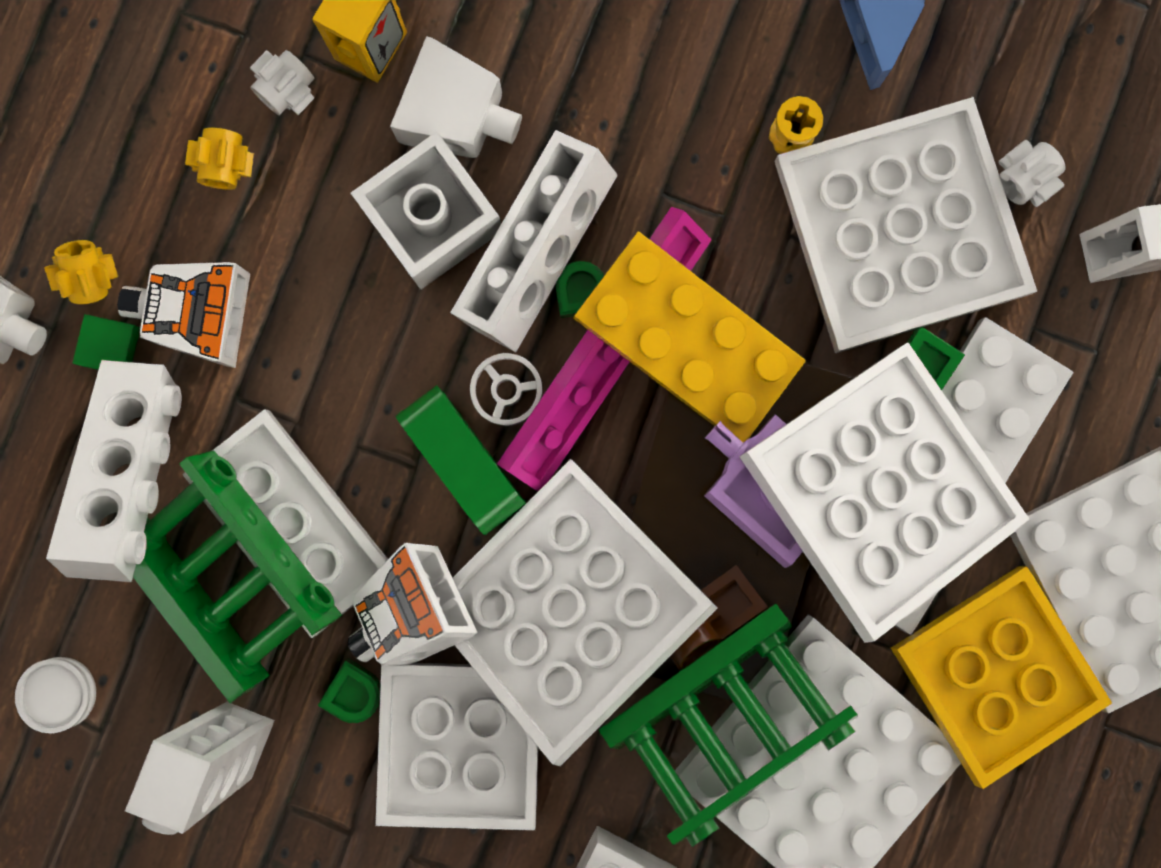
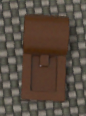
M737 565L701 590L718 608L670 656L680 671L769 609Z

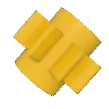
M222 128L203 129L202 137H198V141L188 140L185 165L191 166L193 172H198V183L212 188L232 190L236 189L237 180H240L241 176L251 178L254 153L248 152V147L242 145L243 137L240 134Z
M76 240L60 245L54 251L55 256L52 257L53 265L44 267L51 291L59 290L61 298L68 297L69 301L74 304H90L107 296L108 289L112 287L110 280L118 277L112 254L103 255L102 248H96L95 244L88 240Z

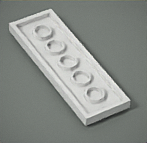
M984 317L977 322L962 346L960 352L964 353L965 356L942 389V392L1002 480L1006 483L1074 372L987 317ZM936 594L897 623L895 627L912 635Z

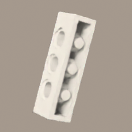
M555 130L450 312L480 334L517 352L618 176L598 148Z
M101 360L46 557L66 577L132 582L136 564H141L144 559L147 545L144 529L148 513H153L158 503L159 489L156 480L160 464H165L169 457L170 437L168 431L172 416L176 417L179 414L182 401L180 387L175 384L164 365ZM141 417L137 423L127 426L131 420ZM130 464L123 473L113 476L119 467ZM118 512L111 523L99 527L106 516Z
M225 702L153 740L125 811L143 818L142 824L154 832L173 835L177 832L183 834L252 779L275 720Z

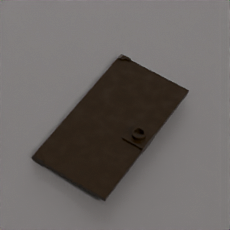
M804 363L749 439L754 437L774 415H777L787 424L854 377ZM668 392L631 520L700 590L737 565L768 608L777 604L791 624L810 561L802 552L791 566L784 568L704 497L722 475L729 458L709 440L705 439L707 434L714 428V425L672 393ZM789 630L784 633L786 637L788 636ZM757 652L740 664L744 670L741 676L747 685L769 661L768 657L761 658ZM669 657L651 676L668 681L678 674L680 670L671 657ZM714 683L702 691L703 693L732 701L725 689L721 688L718 690Z

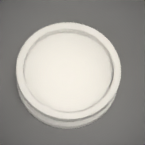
M55 657L33 664L22 674L15 690V704L21 719L29 727L42 733H58L80 724L90 714L96 700V684L91 672L81 662L68 657Z

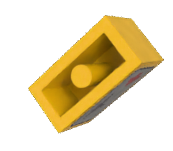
M323 0L312 18L334 60L376 83L381 79L407 34L396 0Z

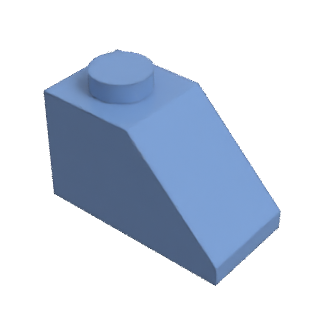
M839 0L870 90L880 87L892 70L925 6V0Z

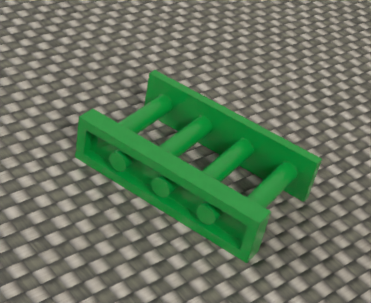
M215 451L186 457L179 463L193 482L151 520L147 517L144 529L147 542L146 553L141 564H136L133 578L227 701L232 703L270 676L262 666L261 659L303 624L311 635H314L335 622L342 614L334 605L335 602L331 592L323 584L316 582L236 479L237 474L233 466L226 459L218 456ZM207 499L225 524L187 558L181 561L166 541L165 535ZM239 541L258 566L214 603L198 583L197 576ZM272 583L290 608L248 644H245L229 623V618L268 584Z
M774 604L599 729L610 749H622L627 746L630 752L636 750L683 822L681 826L667 835L672 845L687 839L690 845L694 847L719 829L714 818L820 743H823L829 751L856 732L850 725V722L858 717L853 707L850 705L836 715L785 645L788 638L784 633L792 628L777 604ZM757 652L761 658L768 657L818 726V729L792 747L741 676L744 670L740 664ZM713 683L718 690L721 688L725 689L773 759L747 779L697 707L701 702L696 695ZM668 715L674 721L680 719L728 791L702 811L653 738L657 734L653 726Z

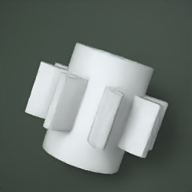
M266 50L250 67L255 73V78H257L251 85V90L277 115L280 116L286 108L288 110L292 109L299 115L314 99L308 85L315 78L309 69L291 52L285 50L278 57L276 54L273 56Z
M1024 140L999 160V164L1005 169L999 176L1006 197L1018 205H1023L1030 200L1035 207H1038L1065 185L1058 178L1065 171V162L1060 153L1046 142H1039L1032 147L1028 140Z

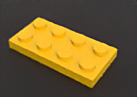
M639 231L573 317L578 323L715 426L721 421L742 442L749 439L806 362L799 354Z

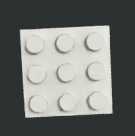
M441 663L381 665L375 826L535 830L538 746L470 664Z

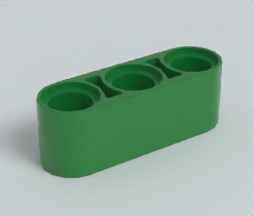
M438 385L434 386L395 416L410 439L483 535H487L526 504L520 493Z

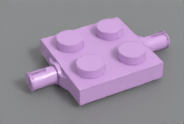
M774 415L754 437L742 442L719 421L705 439L709 440L729 459L725 464L722 475L704 497L784 568L789 567L803 551L739 457L782 428L786 423L777 415Z

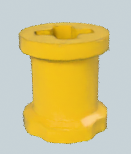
M796 96L789 98L781 105L769 131V139L777 153L783 154L812 145L814 138L817 137L823 126L824 118L821 108L815 101L808 97ZM799 109L804 110L803 114L798 112ZM791 121L800 123V134H795L791 131Z

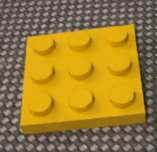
M1027 566L1016 567L891 647V650L973 784L981 789L986 788L1112 704Z

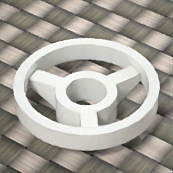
M501 353L487 358L477 367L470 383V396L474 407L486 420L497 425H516L527 420L541 400L542 382L536 368L527 359L516 354ZM499 360L518 361L532 372L535 381L520 383L513 375H499L491 364ZM483 370L493 379L491 394L497 404L492 416L481 408L476 396L477 381ZM504 381L513 382L517 388L515 396L508 400L501 399L497 393L498 386ZM537 389L535 401L525 414L515 419H500L505 407L516 404L521 399L522 392Z

